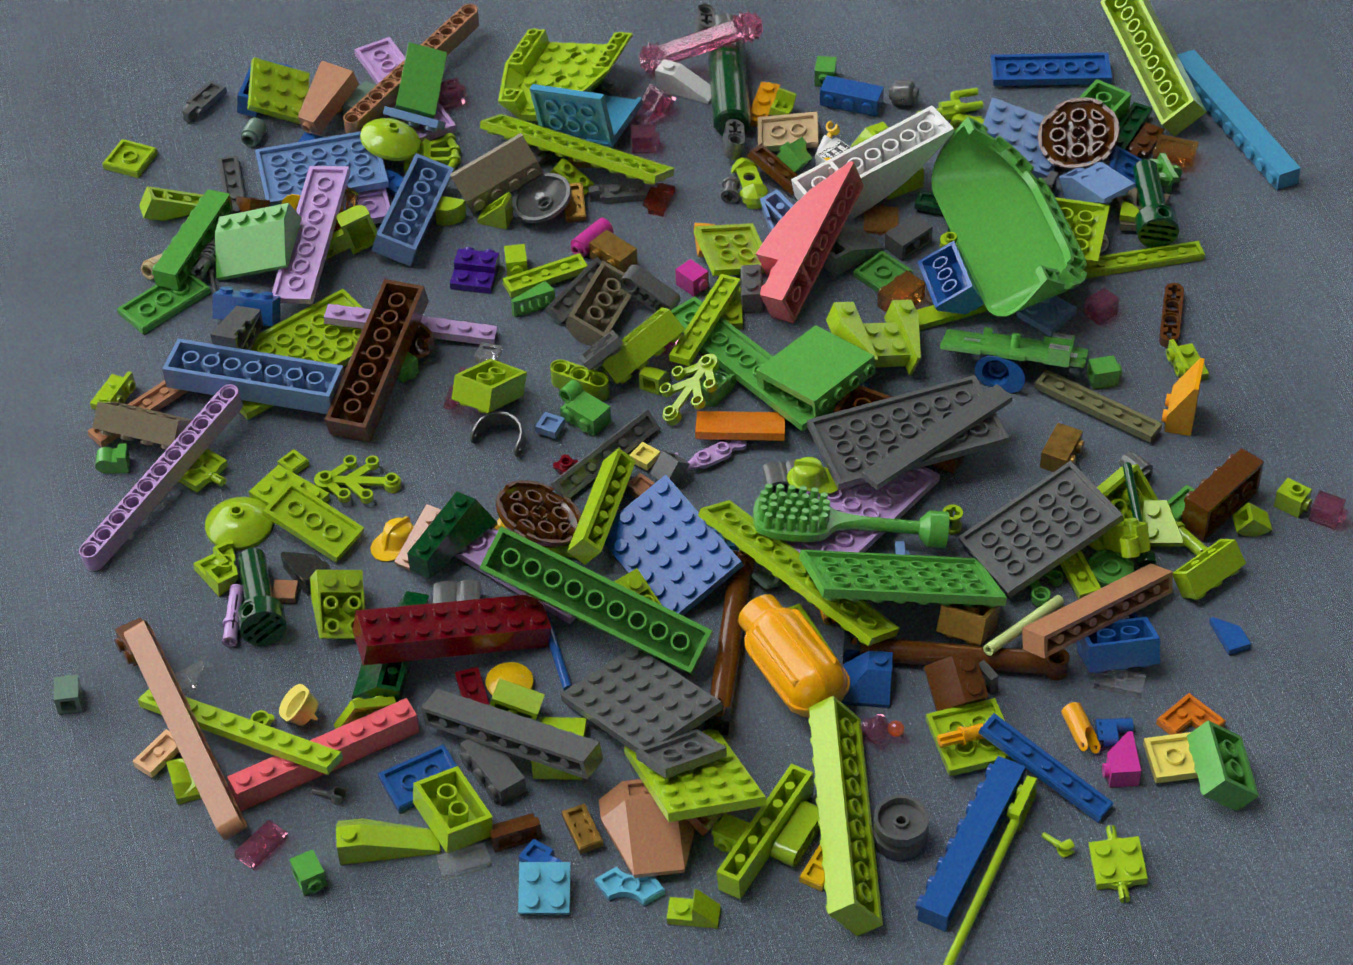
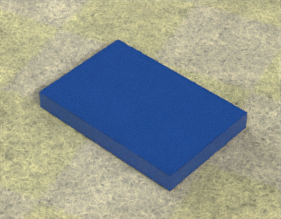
M443 744L377 774L379 781L398 813L415 807L413 804L414 782L456 767L457 764Z

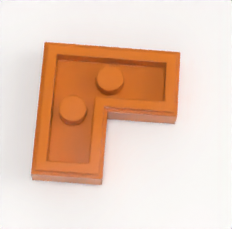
M1188 693L1157 719L1156 725L1169 735L1182 733L1190 725L1197 729L1208 720L1221 727H1225L1226 720Z

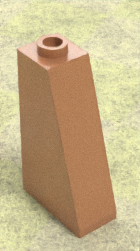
M325 61L320 63L298 115L304 131L320 135L359 85L352 70Z

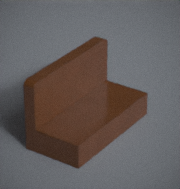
M530 813L493 824L489 839L494 853L529 843L533 839H542L539 818Z

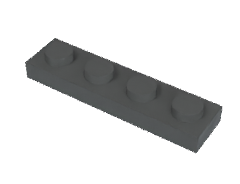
M598 257L544 309L559 325L570 315L602 263Z

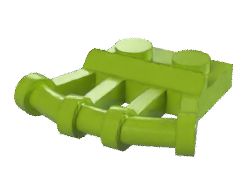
M447 133L443 138L433 141L425 138V141H422L417 154L454 168L453 172H455L456 166L461 163V147L457 145L456 137L453 133ZM414 156L404 160L405 175Z

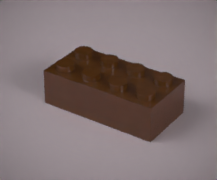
M1243 448L1235 454L1232 453L1222 466L1215 468L1209 478H1204L1194 491H1190L1184 499L1185 507L1181 515L1185 528L1202 542L1209 538L1235 512L1258 493L1264 461Z

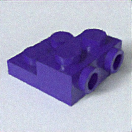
M472 247L458 249L454 260V271L449 283L450 289L491 294L500 267L499 253L492 249L477 251Z

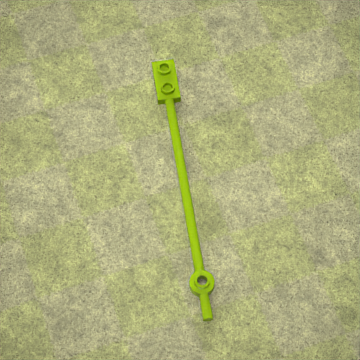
M1027 776L1024 784L1018 786L1016 792L1017 799L1015 803L1009 805L1007 812L1010 822L943 965H955L1016 831L1021 830L1037 795V778Z

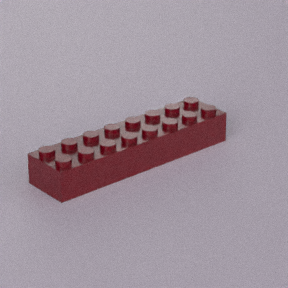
M526 594L356 610L352 630L364 666L547 647L552 627L542 601Z

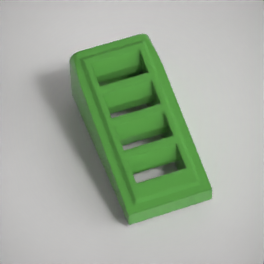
M544 281L511 300L512 315L518 317L546 308L555 299V290Z

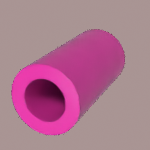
M599 218L571 240L572 252L574 254L580 253L582 257H585L590 253L589 242L605 230L614 233L611 223L605 218Z

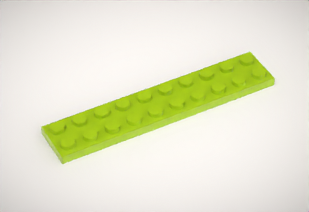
M504 114L480 121V129L487 130L488 134H499L504 136V139L510 140L521 133L528 146L534 145L542 151L556 152L557 156L561 157L569 156L576 162L591 163L592 167H604L611 173H623L630 179L639 178L644 180L646 184L654 185L659 181H664L674 176L675 168Z
M727 500L700 508L698 516L708 526L720 532L725 539L737 545L739 550L754 558L756 563L771 571L773 576L788 584L790 589L805 597L807 602L822 610L827 617L839 623L844 630L856 636L861 643L870 646L897 635L900 628L862 599L854 602L841 598L834 601L823 598L799 559L800 553L784 540L759 534L754 527L753 517L732 501Z

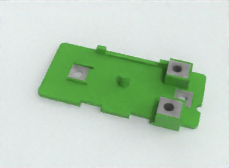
M984 327L983 334L947 329L940 344V349L978 355L986 354L1020 361L1029 360L1062 367L1084 368L1088 356V349L1074 347L1075 335L1054 332L1053 336L1044 335V340L1021 337L1019 333H1012V335L992 333L993 328Z

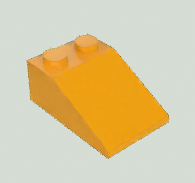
M1200 358L1173 385L1171 394L1167 393L1165 407H1168V410H1163L1161 421L1165 423L1164 432L1191 436L1204 358Z

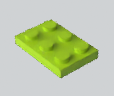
M279 464L249 491L251 498L258 499L268 505L290 481H293L325 503L330 500L328 492Z

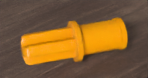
M979 723L964 728L959 726L956 731L940 734L937 736L938 745L941 748L959 743L964 746L968 742L985 739L978 733L984 724Z

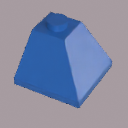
M867 651L845 663L844 669L850 678V688L841 703L844 705L889 708L893 652Z

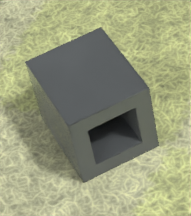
M662 450L650 474L656 478L655 482L664 475H667L677 487L690 463L673 452Z

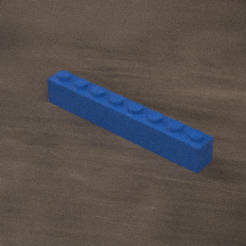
M997 756L994 764L990 763L988 765L984 783L980 782L978 784L975 800L969 801L965 819L961 818L959 820L955 838L951 837L949 839L945 857L940 856L936 865L937 872L935 876L930 875L925 889L927 891L925 895L921 894L916 902L915 909L918 910V921L946 932L1007 815L1009 805L1013 803L1016 797L1018 786L1024 782L1026 766Z

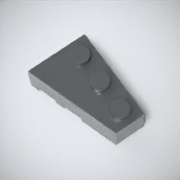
M236 306L210 334L212 344L251 350L263 327L261 310Z

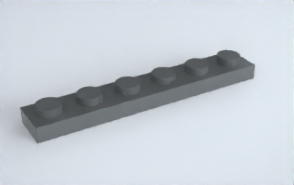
M648 409L644 410L552 481L550 484L555 492L562 498L565 496L571 498L597 477L603 460L620 448L627 454L660 427Z

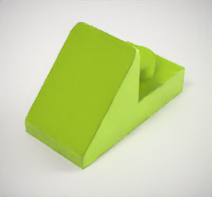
M694 889L693 899L670 897L667 924L718 929L721 904L698 889Z

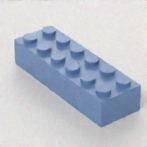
M417 153L415 154L376 234L372 248L373 252L411 266L435 216V209L441 196H444L449 186L450 174L453 173L454 168Z

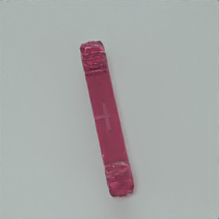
M749 10L746 13L740 11L739 15H733L732 21L662 45H659L658 42L655 44L649 42L648 46H643L640 51V66L644 68L646 73L652 71L654 75L656 68L663 59L679 62L741 40L744 44L746 41L753 43L754 39H759L760 34H762V19L757 16L756 12L750 14Z

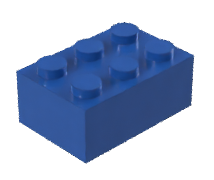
M1147 617L1118 620L1077 641V651L1089 672L1103 673L1106 670H1127L1130 667L1138 666L1150 667L1154 664H1160V637Z

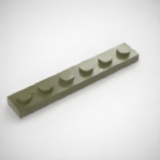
M1047 369L1035 382V389L1151 443L1162 428L1161 422Z

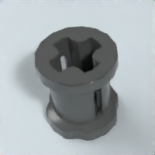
M728 176L722 182L724 190L721 192V199L725 203L732 204L739 199L738 189L740 188V181L736 177Z

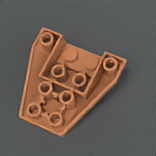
M641 779L622 781L599 799L601 823L634 878L685 873L696 829L686 819L668 822Z

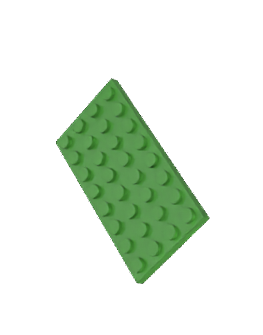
M800 550L799 559L822 597L827 600L834 601L841 598L858 602L863 599L877 603L885 600L894 601L899 604H904L907 601L922 605L929 603H939L944 606L961 604L967 607L984 605L989 608L1005 606L1007 597L985 567L975 558Z

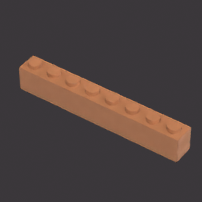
M1149 564L1023 627V650L1046 658L1173 593V571Z

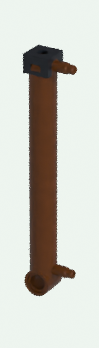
M732 550L744 566L727 581L710 695L721 701L723 710L706 720L704 730H718L721 735L727 736L730 727L744 631L739 625L738 618L742 609L748 604L754 567V558L741 550Z
M845 631L843 645V664L867 651L893 652L892 663L926 666L953 655L975 650L978 662L980 663L985 660L994 671L1041 674L1055 681L1062 680L1067 676L1070 655L1067 650L1062 649L1046 658H1042L1023 649L1001 648L989 656L984 652V646L886 639L867 646L861 643L849 631Z

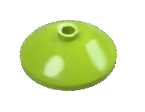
M379 118L370 121L363 126L360 134V140L365 149L382 159L393 161L406 160L415 156L420 149L421 141L417 132L408 124L396 119Z
M234 497L222 501L206 517L205 531L208 539L215 546L231 539L234 551L246 550L257 546L269 536L273 528V522L263 516V510L267 505L251 497Z

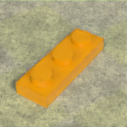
M760 83L750 109L751 126L758 127V117L771 116L768 113L775 100L777 90L780 88V84Z

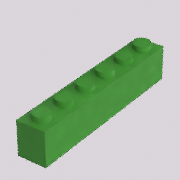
M207 189L205 194L200 197L198 204L190 212L188 219L181 225L177 235L172 238L168 248L163 251L161 258L153 266L152 274L156 285L175 290L181 288L197 264L200 253L215 237L219 217L230 215L233 206L229 193Z

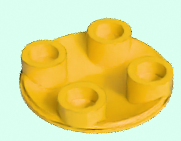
M501 663L492 668L486 676V688L492 696L499 678L533 690V675L526 666L520 663Z

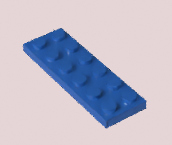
M1108 52L993 54L990 56L993 86L1092 84L1096 79L1112 84Z

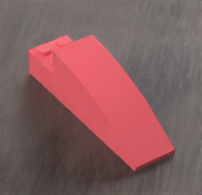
M848 162L810 189L780 219L757 251L756 255L767 277H769L761 288L760 296L772 318L794 323L864 187L854 162Z

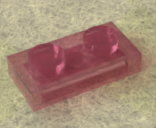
M267 820L234 852L235 858L250 869L255 870L288 838L287 831L271 820Z

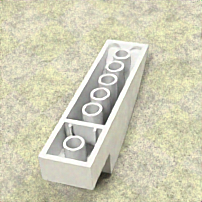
M932 105L791 179L794 196L799 201L810 189L852 161L864 185L850 212V215L856 218L889 196L922 168L954 133V128Z

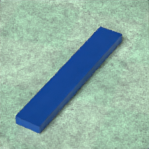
M995 713L980 728L978 732L980 735L1016 762L1026 766L1025 768L1097 823L1114 804V802Z

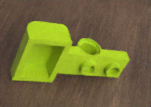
M356 205L337 214L336 218L341 229L333 233L326 259L349 248L353 254H356L374 244L377 230L365 206Z

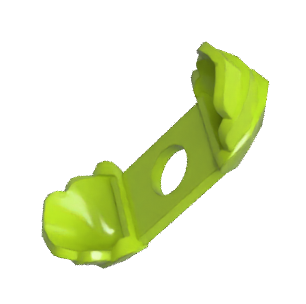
M741 157L735 161L731 169V173H737L743 188L739 193L740 197H742V201L746 204L747 208H762L760 199L768 195V189L762 183L757 170L759 167L752 160ZM753 175L755 179L748 181L744 179V176Z

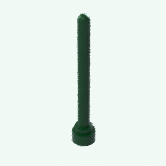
M1125 462L1123 464V471L1132 516L1137 518L1138 521L1143 522L1132 465L1129 462ZM1151 548L1150 551L1140 553V556L1136 557L1139 567L1156 563L1155 554L1151 551Z

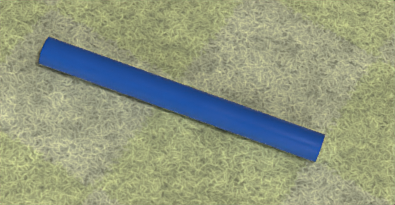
M547 615L552 627L548 644L562 688L565 691L572 684L550 616Z

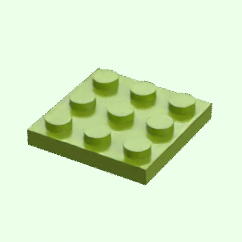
M254 57L251 61L247 110L301 124L298 115L309 91L310 73Z
M753 223L695 226L694 235L713 276H720L721 274L741 275L742 265H761L756 253L762 242Z
M995 698L926 714L925 720L949 777L987 768L990 763L994 764L997 756L1015 761L986 738L968 742L964 746L959 743L941 748L938 745V735L956 731L959 726L964 728L979 723L984 724L993 713L1005 721Z

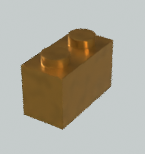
M605 230L589 242L590 258L592 260L598 257L601 261L607 262L624 273L631 265L638 264L637 248L608 230Z
M1057 423L1041 452L1040 468L1054 472L1069 461L1075 465L1076 455L1082 452L1085 443L1082 440L1083 431Z

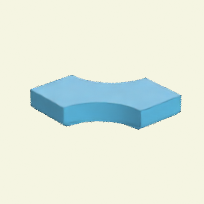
M617 867L595 879V885L608 901L626 897L637 900L643 906H646L665 895V889L654 876L634 878L633 875L626 874Z

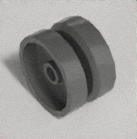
M893 795L882 800L874 811L873 839L877 850L885 857L894 860H908L917 857L924 851L928 842L929 813L925 805L918 799L908 795Z

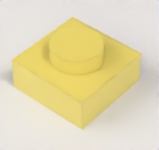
M642 442L629 456L636 460L635 464L648 470L657 461L660 451Z

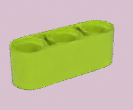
M562 359L551 363V382L554 387L562 389L571 380H576L581 384L583 391L600 401H604L609 397V379L606 374L593 369L588 370L587 367Z
M805 800L799 804L773 844L770 854L772 858L792 867L798 864L820 830L818 825V806Z

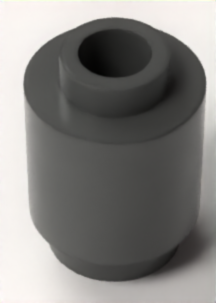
M1129 451L1121 457L1119 461L1121 467H1123L1125 462H1129L1131 465L1138 464L1147 481L1151 478L1153 466L1139 454Z

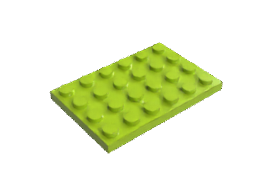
M706 729L702 732L727 747V757L718 759L714 763L701 765L694 770L676 774L672 778H664L637 760V755L633 750L624 745V754L668 822L766 806V796L718 730Z

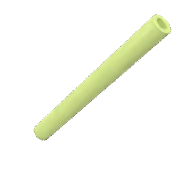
M1056 595L984 645V652L991 656L1020 636L1023 627L1051 614L1064 604V599L1060 595Z

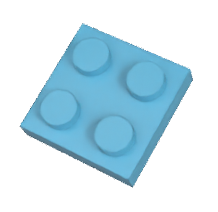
M519 862L518 914L570 915L571 863Z

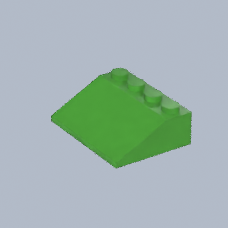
M289 203L219 217L215 231L216 279L220 281L288 268L302 220L300 215Z

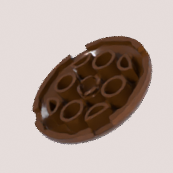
M1087 97L1066 100L1056 105L1055 109L1043 118L1038 130L1040 150L1050 163L1059 168L1067 170L1079 167L1089 168L1094 163L1105 160L1114 150L1120 131L1118 119L1114 111L1100 100Z
M518 480L510 482L499 491L496 497V510L505 527L545 548H559L569 545L581 518V513L567 496L562 498L553 492L554 488L535 481Z

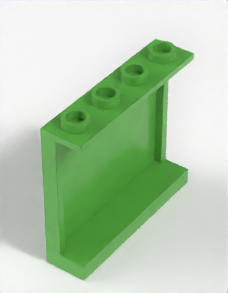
M817 325L756 369L758 387L765 390L773 384L813 406V417L815 418L826 412L831 406L876 373L874 355Z

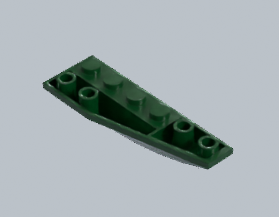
M406 591L396 607L428 604L429 595ZM412 661L364 666L362 663L352 700L359 697L370 699L376 696H394L396 702L401 701Z

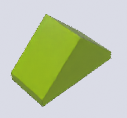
M508 192L484 207L476 222L481 225L507 230L514 216L512 194Z

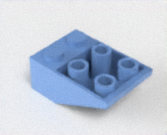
M1096 162L1089 168H1075L1059 177L1065 199L1109 204L1113 202L1114 198L1127 195L1129 190L1135 188L1134 182L1103 162Z

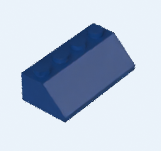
M954 241L918 261L919 268L937 311L967 314L984 304L960 250Z

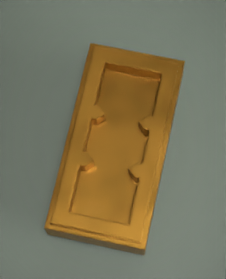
M582 182L571 183V198L565 207L566 223L586 220Z
M585 803L561 811L562 818L579 854L603 846V840Z

